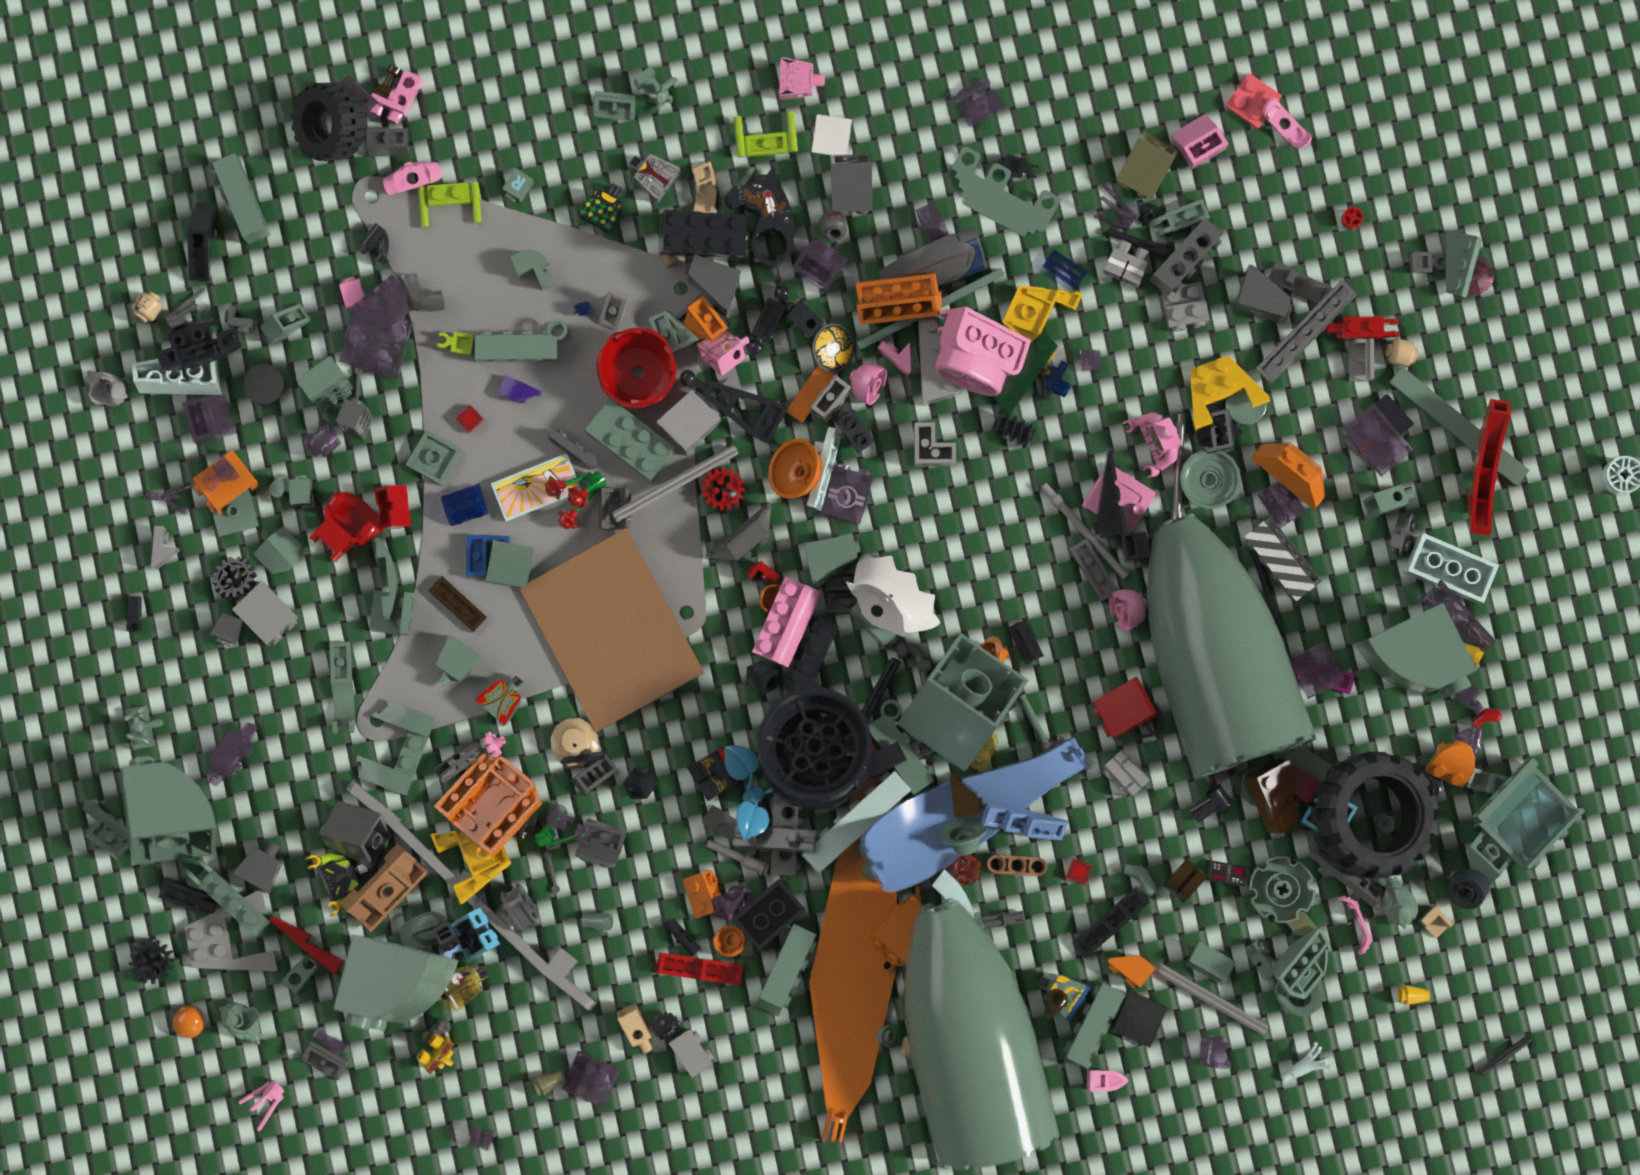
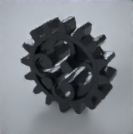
M239 556L236 561L232 557L229 558V562L223 560V566H216L218 572L212 574L215 577L212 580V584L215 586L214 590L223 599L226 597L229 601L233 597L238 601L240 595L245 597L246 591L252 590L250 586L256 585V581L253 579L257 577V574L254 572L255 568L247 559L242 560ZM229 570L233 572L234 577L241 584L239 588L234 583V579L228 574Z
M149 939L148 945L144 941L140 942L141 948L134 947L136 954H130V957L134 959L133 962L129 963V965L134 966L131 973H138L136 976L137 980L144 978V984H147L149 980L151 984H156V979L159 982H164L163 976L170 977L168 970H174V967L170 965V962L175 961L174 958H170L173 951L166 950L167 944L160 946V940H157L154 944L153 940ZM146 949H149L151 952L150 958H158L160 953L164 954L163 961L154 962V966L160 969L158 975L154 974L155 968L153 965L146 966L144 971L140 969L141 963L150 962V958L144 955Z

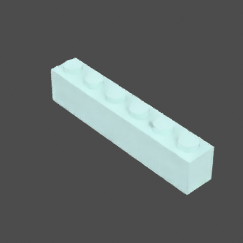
M895 771L892 774L887 772L879 780L882 783L877 788L874 786L870 787L864 793L866 798L861 802L857 799L848 808L851 811L846 816L843 813L833 821L836 824L830 830L826 827L818 834L820 839L816 842L815 853L805 852L802 854L803 858L818 874L859 838L878 817L890 810L911 790Z

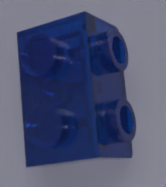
M480 484L440 496L450 526L459 525L489 514Z

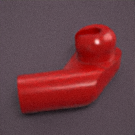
M1485 708L1471 722L1475 727L1479 728L1485 721L1499 722L1502 719V713L1498 709Z

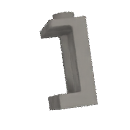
M263 581L232 609L268 646L277 644L282 639L281 634L286 629L290 631L297 624L296 620L298 619V616Z

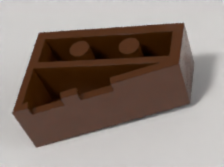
M1277 759L1245 777L1268 833L1282 834L1297 825L1290 760Z

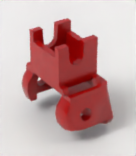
M336 491L323 509L326 520L315 530L309 539L315 544L319 539L326 543L334 551L330 558L337 563L353 545L364 547L382 535L384 529H379L377 513L365 501L352 493H339Z

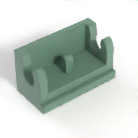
M595 91L594 117L634 121L636 95Z
M1199 942L1195 946L1186 965L1222 985L1228 979L1236 961Z

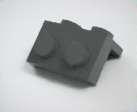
M628 487L621 489L599 488L598 515L600 530H624L629 528L631 515L619 522H616L612 516L613 511L631 502V494Z

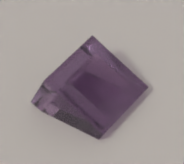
M1080 350L1081 372L1101 371L1100 350Z

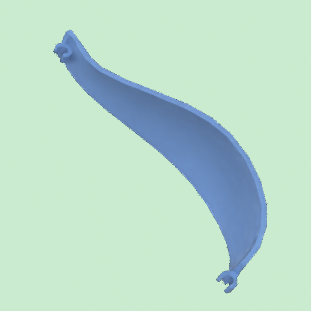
M1071 737L1035 757L962 777L961 779L975 789L979 797L983 798L984 809L980 810V815L954 818L950 781L915 794L892 807L885 814L878 817L861 837L860 847L872 875L875 876L884 891L895 892L914 886L955 864V861L958 862L967 855H958L954 852L951 845H945L940 842V830L945 824L956 819L968 817L981 820L986 804L1026 809L1051 788L1088 767L1089 764L1082 748L1079 747L1076 739ZM986 826V834L980 838L979 846L1002 828Z

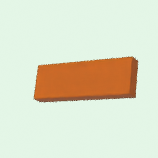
M817 366L788 407L786 413L803 424L811 412V404L827 384H830L831 379L834 375H837V372H827Z

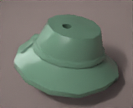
M975 818L956 819L944 825L940 830L939 840L945 845H951L956 854L969 855L978 849L980 838L986 834V826L981 823V820Z
M1278 981L1274 991L1282 1010L1287 1014L1293 1016L1312 1015L1321 1007L1323 996L1318 985L1303 1000L1287 995Z

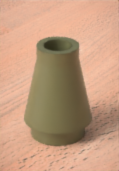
M559 1071L537 1076L535 1080L531 1081L537 1096L546 1095L560 1083L564 1082Z

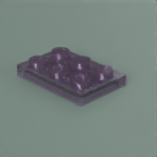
M1374 403L1342 429V432L1381 477L1413 451Z

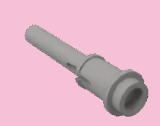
M710 839L706 847L743 863V867L758 872L760 876H766L770 868V864L766 860L765 862L749 854L745 856Z

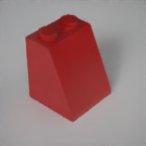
M1137 676L1094 701L1095 707L1092 708L1097 719L1102 718L1105 725L1102 728L1106 736H1112L1113 740L1157 717V712Z

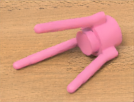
M274 1079L271 1082L267 1081L262 1087L238 1102L242 1104L264 1091V1096L250 1108V1111H254L267 1098L270 1101L275 1099L260 1122L257 1131H261L278 1103L284 1098L282 1094L285 1090Z

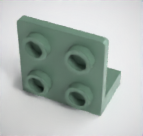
M374 591L369 630L371 632L410 636L415 595L409 592H404V594L398 593L394 613L390 621L385 622L381 597L389 596V592Z

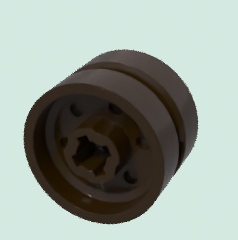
M1189 858L1177 868L1163 885L1170 893L1179 888L1175 897L1182 903L1197 890L1208 876L1201 869L1192 874L1196 865Z

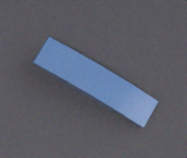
M986 804L981 823L984 826L1001 827L1005 832L1023 833L1026 837L1053 840H1062L1068 825L1067 820L1050 815L993 804Z

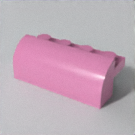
M785 576L752 652L768 659L772 663L789 669L822 593Z

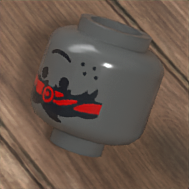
M829 211L821 216L819 226L821 234L826 240L838 241L846 235L847 225L841 213Z

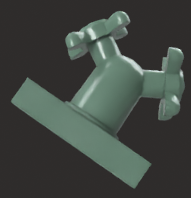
M649 66L634 78V85L638 90L643 89L650 97L648 99L649 103H656V110L660 112L661 106H664L666 103H672L673 99L671 95H666L664 91L678 80L676 77H669L659 85L655 79V71Z
M148 706L125 710L126 716L123 719L128 721L130 734L126 736L127 739L132 740L130 746L133 747V750L155 747L152 728L161 727L163 720L160 718L150 720Z

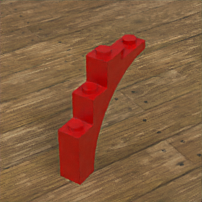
M1490 399L1478 436V452L1472 468L1473 481L1467 497L1469 533L1490 536L1492 530L1495 483L1502 446L1511 417V402Z

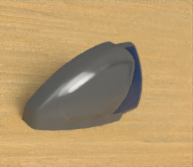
M972 227L956 235L950 234L927 244L882 268L878 274L880 279L935 272L937 285L943 286L966 280L970 276L987 270L979 236L975 227Z

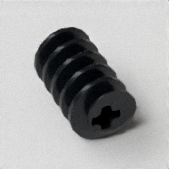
M1001 410L998 412L991 431L994 429V436L1002 432V439L1010 435V442L1017 438V445L1025 441V448L1029 447L1035 432L1032 422L1025 426V420L1023 419L1018 424L1016 416L1010 420V414L1007 413L1003 418Z

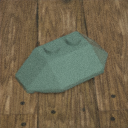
M1320 927L1293 942L1271 968L1275 978L1289 996L1302 1000L1306 999L1326 973L1328 950H1330L1331 943Z

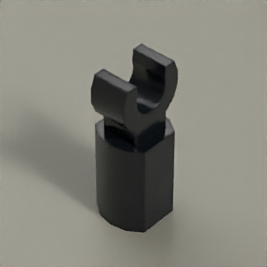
M128 596L129 621L126 624L128 632H131L133 624H137L139 632L143 630V625L140 622L142 617L141 596Z

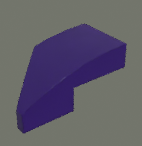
M507 375L504 376L496 392L499 396L514 402L519 401L520 403L527 402V399L533 396L538 397L542 394L541 391Z

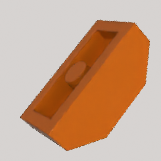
M704 295L687 307V315L683 323L699 340L708 339L712 341L728 329Z

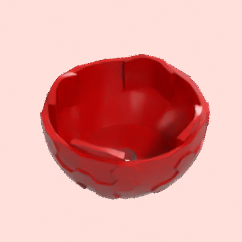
M630 328L621 332H615L607 339L596 360L597 377L601 389L613 401L630 408H645L658 403L671 390L677 375L674 355L667 340L656 331L647 328ZM637 367L644 370L641 378H635L632 375V371Z

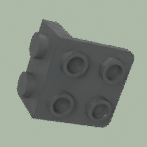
M587 818L583 831L585 836L582 837L575 856L584 862H595L605 868L615 867L623 848L627 830Z

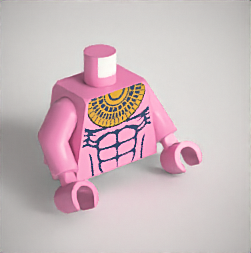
M1151 412L1137 417V420L1130 418L1123 422V424L1129 423L1131 429L1126 431L1127 433L1136 430L1140 426L1141 432L1157 463L1156 465L1144 467V471L1151 470V474L1147 478L1158 476L1160 470L1165 469L1177 460L1181 440L1177 434L1176 427L1169 417L1163 419L1161 415Z

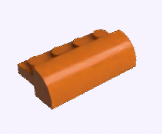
M935 272L855 283L859 302L857 304L860 325L938 316L942 308L941 291H938Z

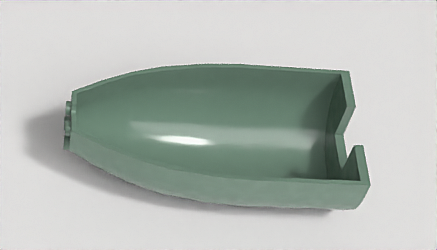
M1194 513L1183 516L1182 520L1177 522L1175 519L1164 522L1162 526L1158 527L1159 530L1153 534L1147 580L1148 621L1161 682L1194 779L1233 768L1249 759L1269 753L1272 756L1315 741L1316 736L1282 637L1252 577L1231 550L1218 536L1195 517Z
M953 898L942 900V905L934 907L933 903L922 905L921 909L917 910L906 957L903 994L911 1060L938 1166L943 1169L952 1166L954 1170H966L970 1167L969 1165L984 1168L1029 1156L1033 1149L1041 1151L1049 1147L1050 1141H1057L1060 1134L1034 1029L1011 970L995 943L978 921L958 900L954 901Z

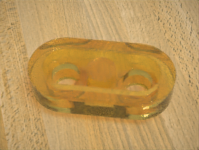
M992 733L990 736L991 744H984L977 756L982 758V763L977 764L973 760L970 764L972 769L983 770L988 765L998 744V738L995 733Z

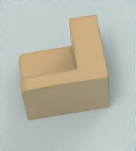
M1433 906L1418 920L1434 938L1440 936L1448 927L1453 925L1437 906Z

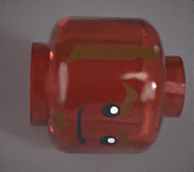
M971 854L959 856L954 864L953 878L962 886H970L976 883L979 878L981 863Z

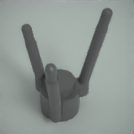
M204 288L192 295L179 307L170 311L171 314L165 316L173 331L177 328L183 329L206 321L208 323L215 321L214 318L184 324L187 321L185 315L197 308L198 304H194L183 311L181 310L205 291Z

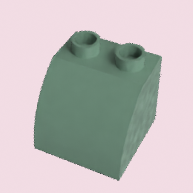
M1444 603L1357 645L1358 650L1368 665L1386 681L1414 693L1428 694L1437 690L1441 699H1445L1470 687L1471 684L1467 675L1477 671Z
M960 633L897 724L905 729L912 738L922 741L939 753L946 762L966 771L1029 680Z
M149 756L134 758L129 761V766L122 767V798L131 865L215 855L216 823L212 808L203 791L188 775L166 762L155 763L154 758Z
M353 935L334 1009L348 1013L345 1024L370 1030L371 1028L385 1031L387 1021L403 1023L429 1009L448 987L455 973L458 960L383 940Z

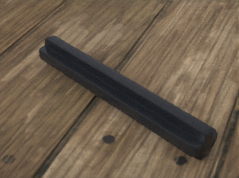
M892 657L889 660L861 710L867 722L901 664L896 658Z

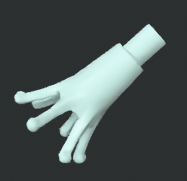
M1317 1042L1313 1043L1312 1049L1302 1060L1282 1075L1286 1082L1311 1071L1332 1069L1330 1065L1321 1066L1328 1064V1058L1314 1061L1315 1057L1322 1050V1047L1319 1046L1314 1052L1318 1045Z

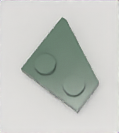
M669 310L649 318L652 329L667 340L673 353L699 341L698 337Z

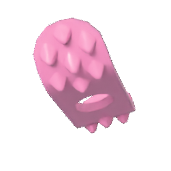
M1276 97L1268 100L1262 111L1266 120L1293 147L1301 149L1309 145L1312 140L1311 134L1296 122L1281 106ZM1282 118L1289 120L1290 125L1286 130L1282 129L1279 125V121Z
M1341 896L1338 900L1345 902L1349 909L1354 910L1363 937L1360 938L1361 948L1358 954L1362 955L1370 948L1371 935H1369L1364 923L1359 904H1357L1358 901H1354L1351 897Z

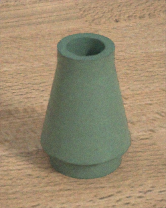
M608 912L583 915L582 927L607 932V930H612L613 915L608 914Z

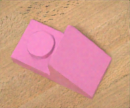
M883 341L878 346V351L909 377L911 374L910 343L897 354L898 349L890 342L886 344Z

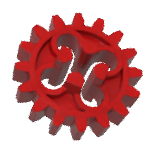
M725 467L722 468L721 472L715 468L714 474L707 473L709 479L703 478L706 486H701V490L706 491V493L702 494V498H708L706 504L712 503L713 510L718 506L721 512L724 511V507L731 511L732 504L738 507L737 500L744 499L740 495V493L745 492V488L740 487L744 484V480L738 481L740 474L738 473L734 476L732 468L729 472H726ZM730 477L731 482L727 483L726 488L728 491L734 490L736 495L730 497L727 492H723L722 500L720 502L715 501V497L720 494V490L717 487L711 488L710 483L717 482L718 486L723 487L724 478Z

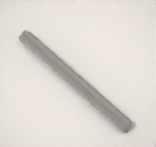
M731 445L613 511V518L616 522H619L738 455L736 447Z

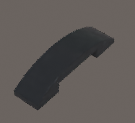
M233 328L217 333L215 339L177 350L176 346L157 351L156 355L162 371L184 370L221 359L239 349L241 343L236 329Z

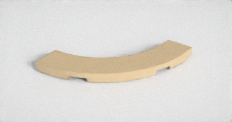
M709 161L691 169L696 186V200L693 211L714 213L716 180L711 162ZM662 256L666 267L683 258Z

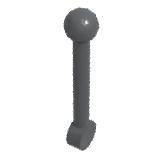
M356 367L354 370L356 374L355 399H359L360 375L363 373L361 367Z
M546 851L544 856L548 861L553 884L552 892L558 893L560 887L556 883L551 860L552 852Z

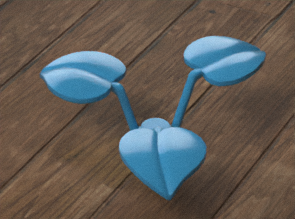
M732 745L724 748L725 767L728 774L737 780H744L749 775L748 785L746 786L748 790L743 794L744 802L739 805L736 812L739 833L743 840H747L762 833L768 827V813L764 808L757 807V803L763 799V796L774 791L772 789L763 791L758 786H752V772L759 767L758 758L752 750L743 746ZM808 779L806 782L802 784L806 786H814L811 779Z

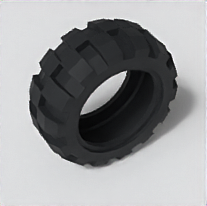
M1371 751L1348 756V759L1344 761H1338L1327 770L1326 779L1319 781L1313 797L1317 798L1316 807H1311V823H1316L1318 830L1314 837L1320 850L1325 849L1328 852V860L1339 870L1345 869L1351 876L1364 879L1389 878L1395 875H1402L1413 869L1415 862L1422 861L1430 851L1431 844L1428 842L1431 837H1436L1439 824L1438 820H1434L1433 810L1439 809L1436 795L1430 794L1427 789L1430 781L1421 770H1414L1412 768L1413 764L1411 761L1399 755H1389L1387 752ZM1369 778L1386 784L1398 798L1402 811L1401 828L1396 839L1381 852L1371 851L1361 845L1352 834L1347 818L1348 804L1352 793L1362 782Z

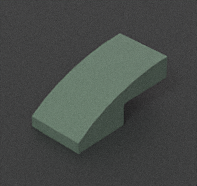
M1475 768L1473 775L1464 787L1493 795L1509 777Z

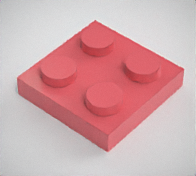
M1248 73L1225 107L1256 129H1259L1266 119L1262 112L1266 102L1272 97H1276L1279 101L1282 95L1251 73Z

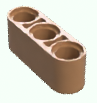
M993 855L986 863L988 871L993 874L1037 877L1043 875L1047 870V863L1039 857ZM996 858L1001 861L1002 866L999 870L991 868L990 863L992 859ZM1019 860L1022 863V869L1019 872L1012 870V861ZM1039 861L1042 863L1043 870L1040 873H1035L1032 870L1033 862Z

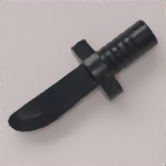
M584 749L583 755L565 757L561 760V764L585 761L586 765H591V761L605 759V752L589 753L587 749Z

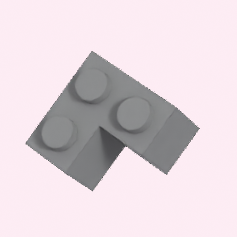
M935 422L914 423V467L956 466V443H935Z

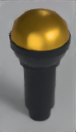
M1042 369L1038 374V378L1042 383L1044 400H1051L1050 380L1052 374L1048 369Z

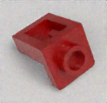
M762 561L758 564L755 562L748 570L750 573L748 578L751 581L758 572L762 573L760 577L768 584L771 581L776 584L780 579V576Z

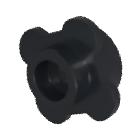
M1152 203L1142 204L1138 209L1140 214L1138 221L1149 222L1158 217L1156 214L1158 206Z

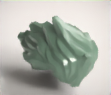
M1394 876V878L1389 877L1380 905L1387 916L1388 922L1400 925L1403 929H1406V925H1409L1411 921L1416 919L1418 904L1410 891L1400 885L1398 876Z
M231 1002L226 1006L220 1007L221 1022L231 1035L241 1040L245 1039L246 1041L255 1042L256 1045L264 1038L259 1031V1014L255 1007H247L238 1002Z

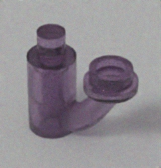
M1475 727L1465 729L1451 743L1454 740L1463 741L1468 738L1467 744L1472 747L1476 757L1481 751L1484 729Z

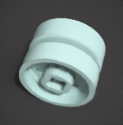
M1620 456L1609 462L1602 471V483L1605 489L1616 496H1625L1640 487V462L1630 456Z

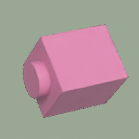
M349 278L339 285L345 307L348 311L368 306L363 286L359 279Z

